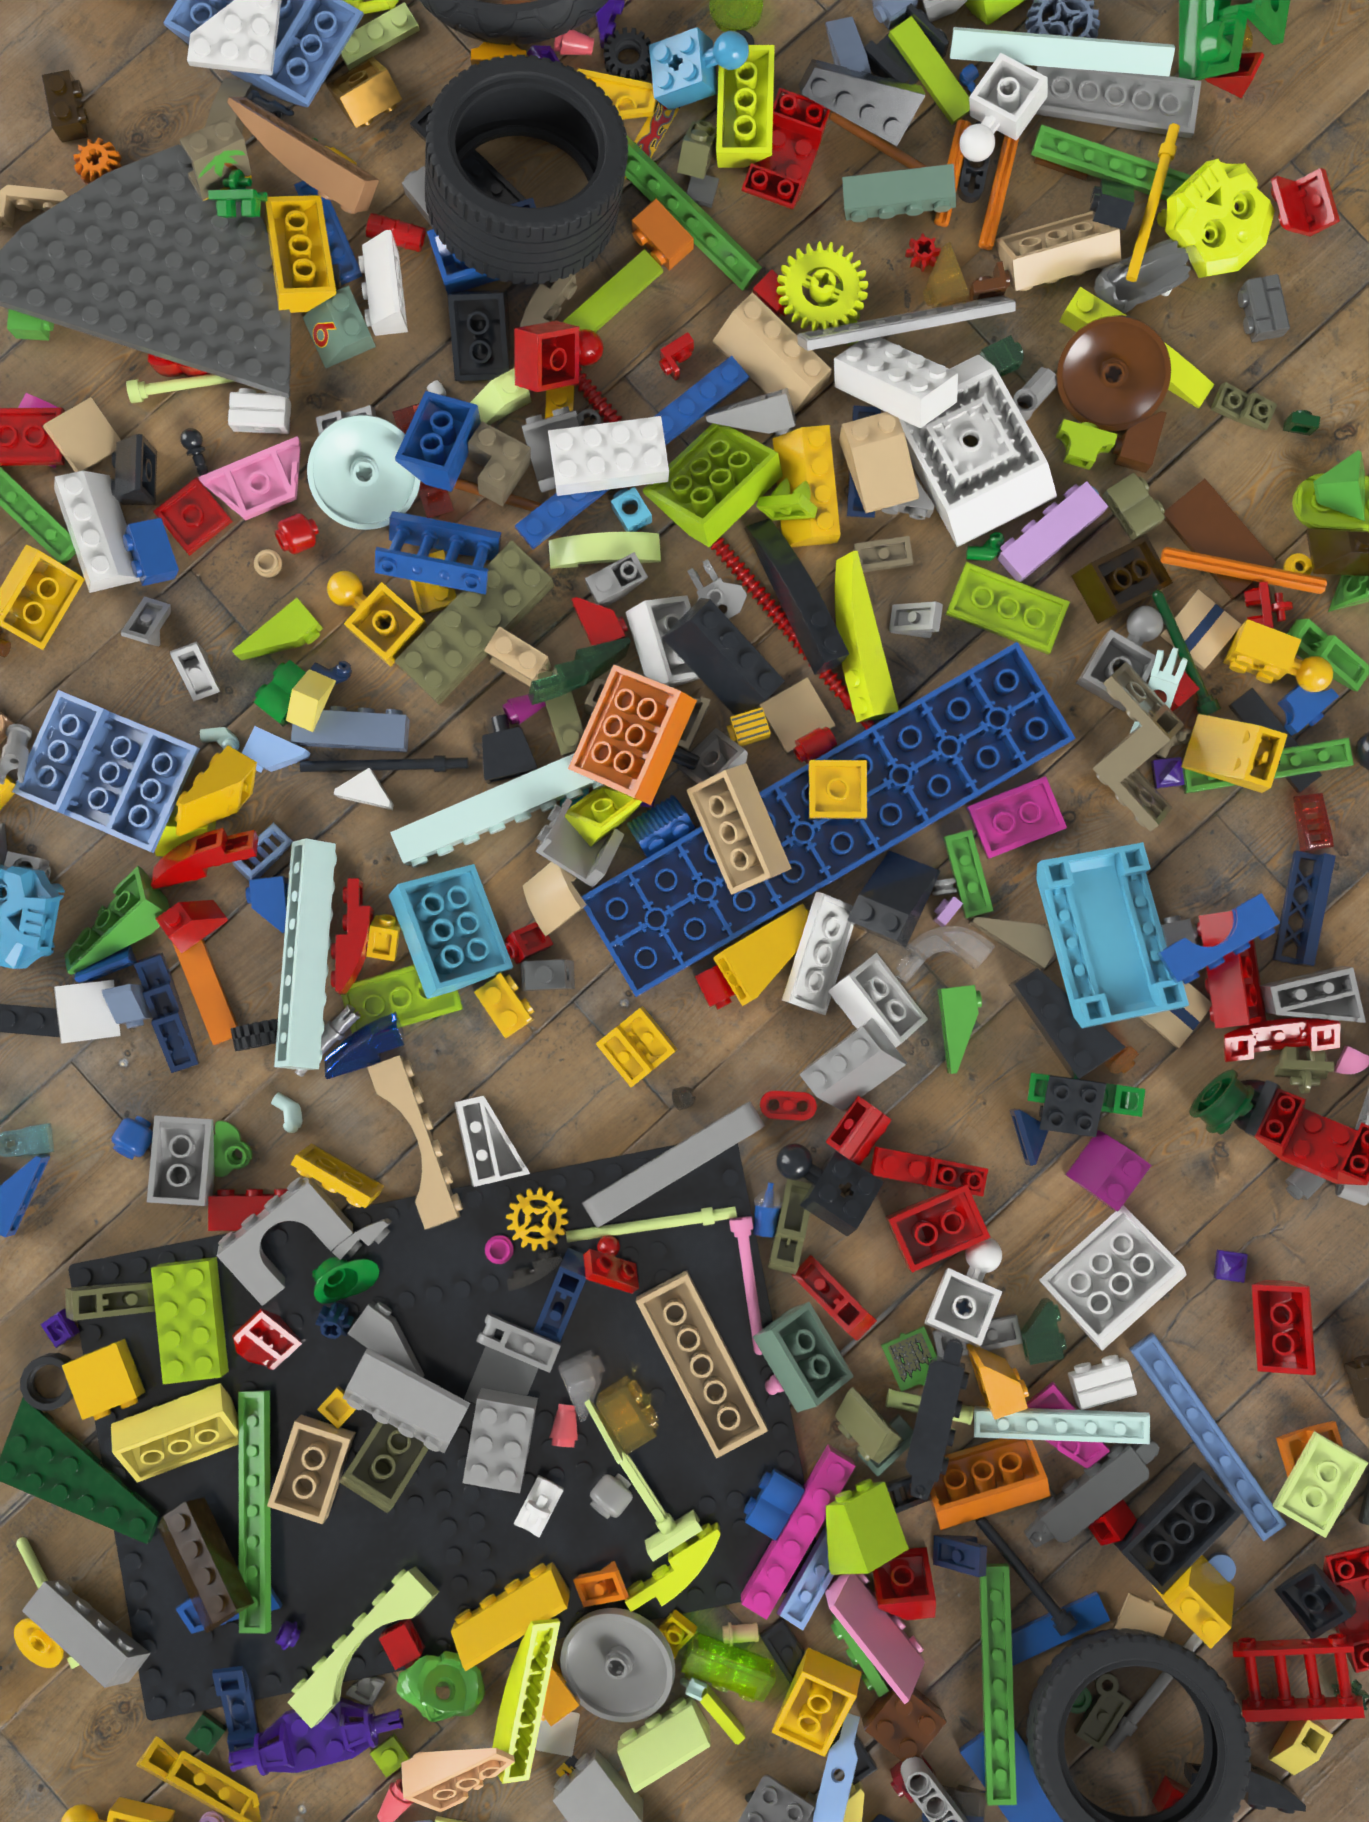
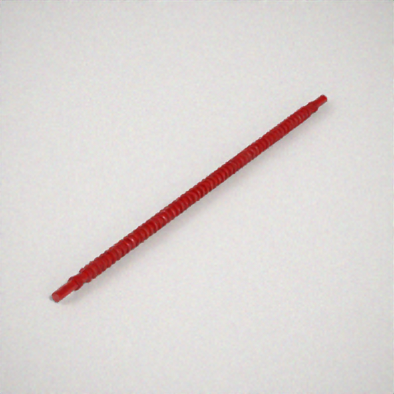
M579 367V383L574 384V386H579L578 391L584 392L583 397L589 398L588 403L594 404L593 409L599 410L598 414L604 416V422L621 421L622 416L616 415L617 410L611 409L612 404L606 403L607 398L601 397L602 392L596 391L597 386L591 385L592 380H587V374L581 373L582 368ZM718 538L712 544L711 550L717 551L716 556L722 557L721 562L727 563L726 568L732 569L731 574L737 575L736 580L742 581V587L746 586L748 588L746 592L753 594L752 599L756 598L758 600L757 605L763 606L762 611L768 612L767 617L773 618L772 623L779 625L777 629L784 631L782 635H787L789 637L788 642L792 641L794 643L793 648H798V654H803V660H807L788 618L785 617V612L780 611L781 605H775L776 599L771 600V594L765 593L766 588L760 587L759 580H754L755 575L749 574L750 568L745 569V562H739L740 556L735 557V551L729 550L730 545L723 543L724 538ZM832 669L820 673L819 679L823 678L825 680L824 685L828 684L830 686L829 691L835 692L834 697H839L845 710H850L854 715L847 685H842L843 679L838 680V673L833 674ZM873 720L860 722L866 730L875 724Z

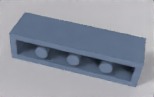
M330 706V710L322 711L313 732L292 724L291 742L297 746L408 752L410 719L403 715L401 710L387 709L386 714L375 713V709L358 708V712H349L346 707Z

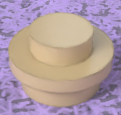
M262 550L254 559V568L259 575L271 578L281 571L282 559L273 550Z

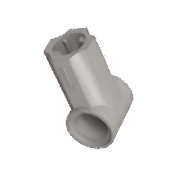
M1041 367L1013 397L1025 422L1030 419L1033 412L1057 386L1056 374L1049 368ZM1017 402H1024L1029 408L1023 409L1019 407Z

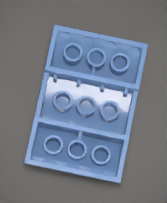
M177 0L163 23L174 34L189 44L190 34L234 0ZM281 0L273 75L227 71L277 98L299 106L309 107L364 13L343 0Z
M58 690L29 753L24 782L20 783L17 780L12 793L154 853L200 748Z

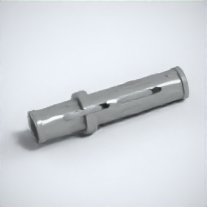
M348 1004L333 1021H328L324 1025L325 1029L321 1036L322 1055L337 1040H342L345 1037L344 1033L361 1017L358 1011L354 1013L356 1009ZM296 1070L295 1073L303 1077L308 1070Z

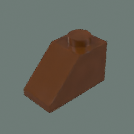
M1160 411L1127 429L1121 438L1117 437L1112 454L1116 455L1114 464L1146 473L1153 464L1167 412Z

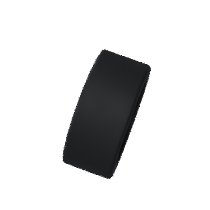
M47 1353L32 1360L24 1368L20 1378V1390L24 1400L32 1407L41 1411L54 1410L67 1404L73 1398L67 1378L66 1388L60 1396L45 1398L37 1391L34 1377L36 1372L45 1365L58 1366L64 1372L62 1365L71 1361V1359L60 1353Z

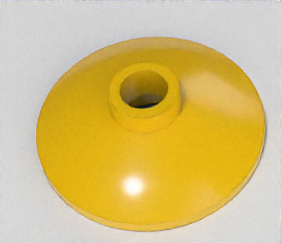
M30 1618L21 1620L15 1626L14 1638L16 1644L31 1662L44 1668H53L62 1661L64 1656L63 1649Z

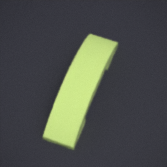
M604 532L549 540L551 569L578 567V564L617 562L634 552L640 563L661 562L659 533Z

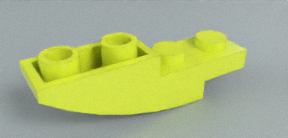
M717 1522L713 1525L707 1523L701 1526L702 1531L697 1533L696 1536L672 1549L668 1553V1561L671 1564L669 1567L666 1564L660 1566L652 1573L653 1577L645 1582L639 1580L627 1589L629 1597L625 1600V1603L630 1612L654 1597L663 1606L675 1598L693 1581L709 1560L721 1535L720 1526Z

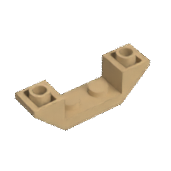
M6 185L0 190V230L3 227L13 228L15 207L23 211L42 209L46 212L68 198L63 190Z

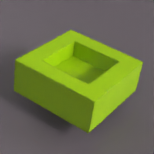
M395 1734L370 1752V1755L386 1778L398 1770L402 1762L411 1759Z

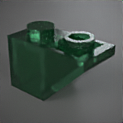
M1049 1298L1041 1299L1020 1331L1025 1360L1030 1365L1064 1359L1063 1350L1067 1349L1063 1332L1059 1333L1057 1322L1061 1321L1059 1307L1057 1304H1053V1301Z

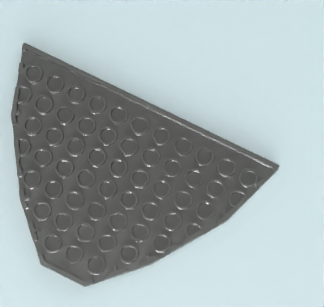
M175 145L102 175L22 226L0 250L1 307L288 399L290 398L292 318L290 309L279 310L273 263L266 226L261 216H241V202H236L235 218H223L217 215L216 201L210 199L202 201L189 180L188 173L193 171V166L182 145Z

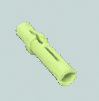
M889 1388L885 1406L918 1413L922 1396ZM962 1405L959 1418L953 1417V1421L971 1425L974 1407Z

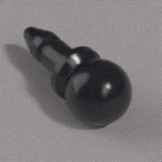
M187 428L181 433L180 442L187 449V456L193 455L192 459L197 467V473L200 476L208 473V467L205 465L206 462L203 454H201V452L206 450L205 447L201 446L203 443L202 434L197 429Z

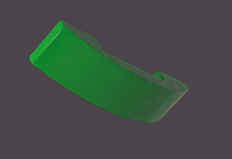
M1030 1074L1027 1101L1044 1103L1049 1075ZM1106 1083L1101 1111L1142 1117L1146 1089Z

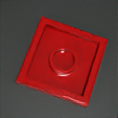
M197 477L153 510L158 518H162L164 526L189 556L233 522Z

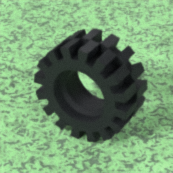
M627 27L622 28V34H619L618 30L614 31V38L609 36L607 44L604 45L606 71L609 72V75L639 80L641 77L644 81L647 78V73H651L649 50L651 41L649 37L645 39V33L642 31L637 35L636 28H632L631 33H627ZM633 49L638 52L639 59L633 64H623L619 61L618 55L622 50Z
M278 1018L231 1028L235 1051L276 1044Z

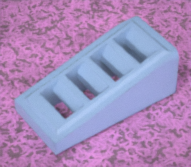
M274 822L258 836L257 853L264 859L262 862L256 857L249 858L248 860L255 866L253 870L244 863L246 860L232 862L233 866L248 881L259 879L292 845L293 841ZM271 835L281 843L279 847L269 839ZM263 843L273 851L270 855L261 847Z

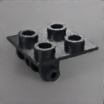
M1049 1075L1044 1106H1040L1039 1117H1041L1039 1129L1096 1137L1106 1083Z

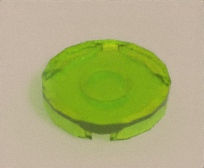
M710 0L709 4L711 18L714 20L715 25L724 32L747 31L752 27L754 28L759 23L763 12V0Z

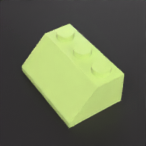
M682 1697L677 1699L670 1705L668 1711L661 1715L659 1713L653 1714L645 1721V1725L637 1730L631 1728L620 1736L617 1752L634 1793L711 1746L710 1725L694 1698L684 1699Z

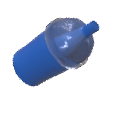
M768 1182L767 1189L760 1191L754 1199V1235L775 1237L782 1202L780 1195L773 1190L774 1183Z

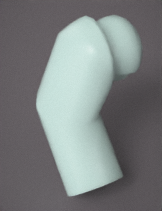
M278 1092L271 1104L283 1111L285 1122L283 1127L285 1131L295 1133L303 1122L301 1107L292 1099Z

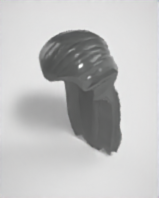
M1172 239L1161 241L1147 248L1136 282L1126 280L1132 256L1103 268L1094 284L1096 297L1125 314L1135 305L1168 292L1189 278L1188 272L1191 270V267L1185 265L1189 259L1186 249L1178 248V242Z

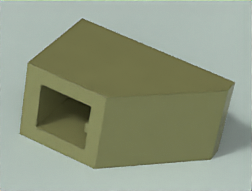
M704 120L692 121L682 142L677 173L704 179L714 150L717 127H713L710 122Z

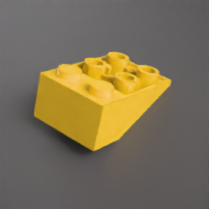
M1198 714L1181 767L1263 793L1272 786L1288 734L1259 725Z
M228 745L221 754L217 752L211 759L209 768L205 772L201 771L196 776L193 787L188 792L184 791L179 796L176 803L178 806V813L175 818L177 822L176 834L182 836L237 813L253 794L257 762Z

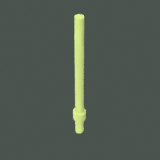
M712 1207L701 1208L700 1212L604 1225L597 1228L590 1227L566 1231L567 1242L698 1223H703L704 1226L715 1224V1221L737 1218L735 1207L714 1210Z

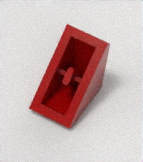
M1263 52L1241 53L1238 71L1206 78L1205 80L1242 98L1265 55Z

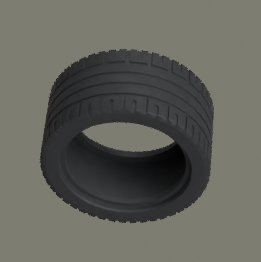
M504 55V58L498 56L490 61L486 59L478 65L474 64L468 67V70L464 69L458 73L457 77L454 76L449 81V85L446 84L430 109L426 125L425 202L429 220L433 225L436 235H439L442 244L446 245L447 250L451 254L454 253L460 262H465V265L469 268L476 269V272L482 275L487 274V277L492 279L498 278L503 282L512 281L513 284H520L521 282L525 283V285H533V283L544 284L546 281H558L559 278L569 277V274L574 275L581 268H586L590 261L593 262L598 257V254L603 252L605 245H608L617 223L628 160V139L626 138V129L623 126L622 117L619 116V111L615 105H612L613 101L608 95H605L600 86L597 87L593 80L587 79L586 75L580 71L576 72L575 68L569 65L566 67L562 62L556 60L553 62L549 58L543 57L541 59L534 55H530V57H525V55L514 57L512 55ZM526 136L549 142L565 151L580 166L587 178L588 184L572 198L556 205L540 208L518 207L498 201L480 190L468 178L461 167V163L473 150L486 142L502 137Z
M1129 1628L1101 1630L1093 1635H1085L1082 1639L1072 1642L1071 1646H1066L1059 1655L1052 1659L1053 1662L1043 1670L1044 1673L1042 1676L1040 1675L1037 1681L1038 1685L1033 1690L1032 1700L1029 1702L1028 1707L1030 1711L1027 1714L1026 1737L1028 1739L1027 1748L1031 1765L1034 1768V1774L1047 1799L1064 1822H1232L1234 1820L1233 1816L1235 1812L1238 1813L1241 1807L1240 1802L1241 1799L1244 1800L1246 1794L1245 1787L1248 1786L1250 1778L1248 1776V1771H1251V1762L1249 1761L1251 1747L1248 1745L1250 1738L1245 1728L1247 1725L1245 1718L1241 1715L1242 1710L1239 1703L1235 1701L1234 1694L1226 1687V1682L1213 1667L1207 1665L1205 1660L1191 1650L1151 1632ZM1144 1666L1155 1668L1171 1675L1191 1697L1199 1713L1203 1728V1759L1194 1783L1188 1792L1174 1805L1158 1813L1146 1816L1116 1814L1091 1802L1077 1789L1066 1762L1064 1748L1065 1727L1075 1700L1094 1679L1106 1672L1121 1667Z

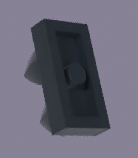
M1260 1080L1241 1081L1244 1085H1251L1254 1088L1251 1102L1256 1106L1255 1108L1252 1107L1244 1116L1239 1115L1234 1120V1123L1245 1131L1246 1134L1254 1138L1278 1088L1281 1089L1278 1084L1266 1080V1082Z

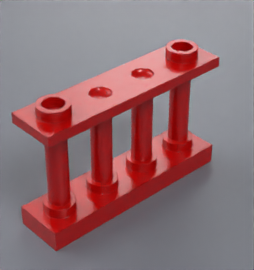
M1334 1633L1328 1635V1638L1256 1641L1255 1638L1244 1637L1240 1638L1238 1642H1233V1657L1244 1658L1249 1690L1247 1700H1242V1716L1245 1718V1721L1266 1722L1365 1718L1362 1696H1356L1351 1690L1346 1653L1355 1652L1353 1637ZM1334 1653L1340 1691L1337 1697H1325V1695L1321 1694L1315 1654ZM1285 1655L1304 1656L1309 1688L1307 1698H1295L1291 1695ZM1255 1656H1273L1279 1690L1277 1699H1265L1261 1696Z

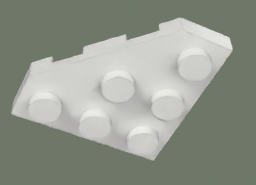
M281 0L232 1L190 34L187 57L189 66L273 75Z

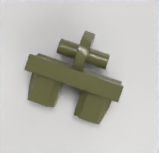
M1284 1047L1280 1051L1279 1064L1274 1068L1275 1077H1290V1085H1298L1301 1094H1308L1311 1086H1320V1079H1326L1328 1073L1334 1071V1062L1327 1061L1325 1050L1311 1052L1309 1049L1306 1061L1299 1060L1298 1048Z

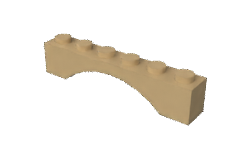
M399 1055L367 1067L377 1095L389 1101L403 1114L418 1140L422 1158V1177L415 1203L424 1229H430L461 1217L459 1211L463 1209L458 1194H453L449 1184L453 1182L452 1175L448 1166L443 1168L440 1156H443V1151L438 1139L433 1140L430 1132L431 1129H434L429 1113L424 1114L420 1103L424 1102V1098L419 1086L414 1087L411 1079L415 1073L410 1060L405 1061L404 1057Z

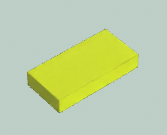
M707 1684V1688H704L700 1703L732 1741L737 1745L745 1739V1728Z

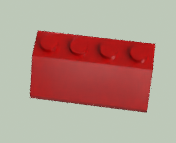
M1232 911L1199 916L1200 922L1197 923L1198 936L1202 939L1204 947L1216 946L1226 939L1233 925ZM1254 939L1248 942L1251 947L1235 955L1232 951L1223 956L1225 962L1211 970L1206 966L1208 978L1205 980V987L1207 993L1211 996L1212 1006H1210L1209 1014L1211 1021L1215 1023V1028L1250 1025L1266 1021Z

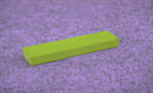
M911 16L892 29L888 36L951 125L970 113L969 96L914 18Z
M644 249L563 322L579 326V330L589 329L597 332L663 273V268Z

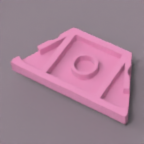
M298 436L198 478L205 487L246 521L297 500L301 452L300 439Z

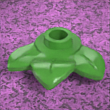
M217 1121L215 1124L216 1134H214L215 1176L223 1177L227 1176L234 1168L241 1169L247 1166L252 1159V1150L246 1142L241 1140L240 1132L234 1125L226 1121ZM236 1149L242 1152V1158H238L235 1155Z

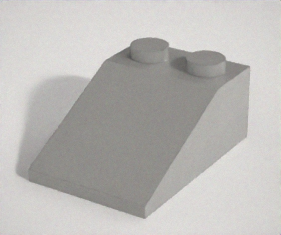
M154 1116L147 1202L207 1206L208 1196L213 1195L215 1178L213 1119Z

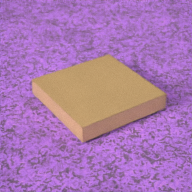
M91 397L43 425L75 472L84 471L113 452H116V442L121 441Z
M808 677L759 704L760 708L763 707L765 717L786 754L793 751V748L796 747L795 740L820 727L822 729L827 726L829 729L835 727V723Z

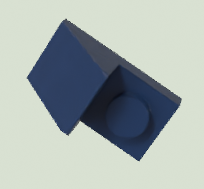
M934 1535L933 1565L976 1577L986 1576L987 1546L978 1544L977 1537Z

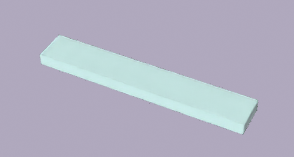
M974 1406V1437L1150 1444V1414L1146 1412L1028 1408L994 1419L988 1407Z

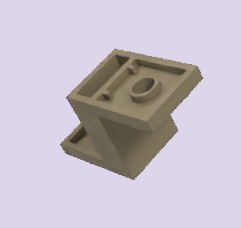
M1125 662L1103 684L1107 687L1106 691L1110 697L1116 701L1119 700L1126 708L1127 715L1133 721L1139 722L1140 725L1111 749L1093 770L1096 772L1098 780L1102 784L1108 785L1114 791L1119 803L1127 806L1134 813L1136 821L1141 826L1147 827L1151 832L1163 821L1173 807L1137 768L1167 744L1184 724L1133 668Z

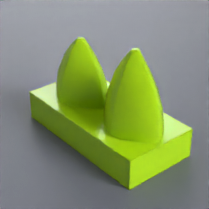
M785 478L774 489L771 496L759 497L756 505L772 521L815 518L818 509L810 501L811 491L807 481L800 484L790 494L788 478Z

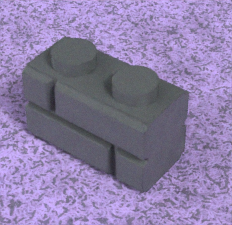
M1275 274L1247 280L1238 292V304L1240 308L1244 307L1246 315L1243 320L1245 333L1250 334L1252 343L1284 336L1290 329L1279 275Z

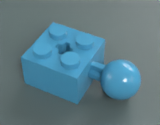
M696 27L650 44L654 99L669 110H673L718 94L715 65L719 64L727 70L740 68L746 62L749 54V46L745 37L738 32L727 31L716 39L713 47V40Z

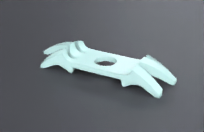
M1173 647L1163 671H1160V667L1163 661L1164 650H1157L1148 686L1153 691L1162 690L1166 693L1167 701L1165 704L1169 709L1188 661L1183 657L1176 675H1172L1178 655V648ZM1134 722L1130 733L1140 725L1139 722Z

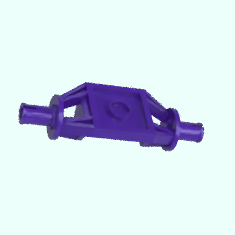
M341 1697L334 1708L313 1728H310L294 1709L286 1711L263 1733L255 1734L254 1747L229 1752V1764L233 1763L230 1769L234 1772L257 1765L259 1773L265 1776L269 1772L298 1773L353 1759L370 1746L372 1748L377 1747L379 1733L404 1728V1719L400 1717L402 1711L399 1708L395 1711L376 1715L370 1704L364 1706ZM349 1717H363L364 1721L350 1723ZM279 1735L278 1741L268 1745V1740Z

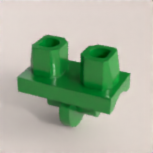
M240 169L232 170L229 178L223 179L224 187H230L231 190H208L209 199L216 201L217 215L223 218L236 217V202H241V216L260 217L261 202L268 201L267 192L246 189V187L252 186L251 178H245Z

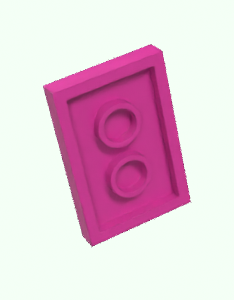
M1046 776L967 807L987 859L1067 828Z

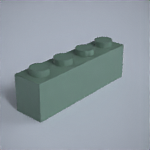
M954 164L842 177L846 221L863 222L873 217L890 219L898 214L916 216L924 211L932 210L942 213L949 211L951 208H956Z

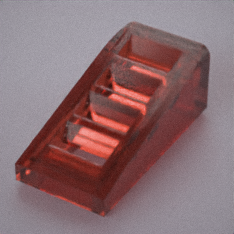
M1323 793L1294 796L1293 801L1300 851L1322 850L1334 847ZM1316 802L1315 808H1303V803ZM1317 813L1318 818L1306 819L1305 814ZM1319 824V829L1309 830L1308 825ZM1320 835L1321 840L1311 841L1310 836Z

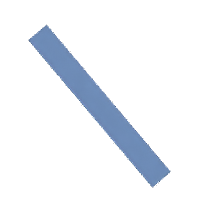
M1151 1332L1130 1347L1129 1350L1235 1503L1244 1511V1516L1260 1539L1265 1541L1285 1527L1287 1524L1272 1506L1271 1501L1155 1334Z

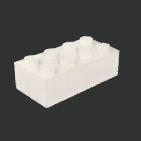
M881 337L861 340L834 358L836 388L916 427L922 428L957 402V372Z
M661 416L548 430L557 496L668 482L669 468Z

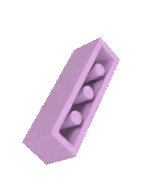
M1087 481L1080 487L1077 484L1073 485L1064 494L1065 500L1059 505L1053 502L1042 512L1044 517L1040 521L1036 522L1033 519L1021 530L1023 532L1022 536L1017 540L1012 537L1000 547L1002 552L998 560L1016 581L1022 582L1108 508V505Z

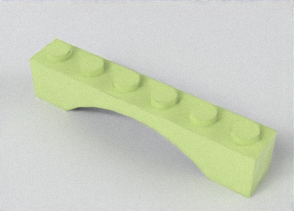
M416 1566L408 1571L405 1569L401 1570L391 1581L394 1584L392 1589L388 1593L385 1590L382 1591L373 1600L372 1605L374 1608L367 1615L363 1612L353 1622L352 1626L355 1629L348 1637L343 1634L332 1645L335 1651L328 1658L324 1655L312 1667L315 1673L308 1680L304 1677L291 1690L294 1695L288 1701V1704L310 1728L320 1723L340 1701L346 1668L354 1652L364 1639L382 1625L415 1617L439 1593Z

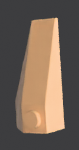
M498 1748L418 1752L413 1755V1758L401 1763L403 1798L438 1812L445 1811L465 1801L468 1798V1791L472 1788L479 1790L483 1787V1780L485 1778L496 1777L514 1763V1756Z

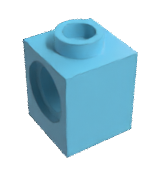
M635 487L630 490L624 488L613 496L611 508L626 532H637L652 523V514ZM628 504H633L638 510L634 514H626L623 508Z

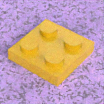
M809 760V818L866 819L867 760Z

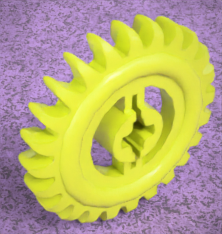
M819 241L816 251H813L808 243L806 254H803L797 248V260L789 255L787 262L790 267L786 265L781 266V272L785 276L779 275L777 278L778 283L783 285L778 286L776 290L779 295H783L779 299V304L788 305L784 309V314L789 315L793 313L791 321L795 323L801 320L802 329H805L809 324L812 331L817 330L818 326L821 329H828V326L838 328L839 322L842 325H848L849 319L847 317L856 319L858 313L855 310H862L864 308V303L861 301L867 299L868 293L862 290L868 287V281L861 280L865 277L866 271L857 272L861 265L860 260L851 264L853 252H850L845 257L842 256L843 245L835 253L833 252L832 242L829 243L826 250H823L822 243ZM834 275L840 280L843 291L835 288L836 277ZM802 286L809 289L810 296L815 302L826 303L833 300L836 303L826 307L815 306L806 300L802 292Z

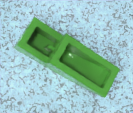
M1296 619L1287 632L1288 635L1301 639L1296 653L1303 660L1311 656H1319L1326 659L1333 668V679L1349 689L1358 691L1369 675V665L1335 635H1327L1310 619Z

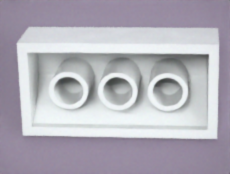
M79 471L55 476L54 490L89 593L140 581L139 577L136 578L132 571L131 562L133 558L131 552H127L123 544L122 536L125 535L127 524L119 501L112 495L110 475Z

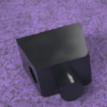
M506 714L492 717L491 722L494 732L482 735L483 770L486 783L489 784L520 777L538 769L522 728L510 729Z

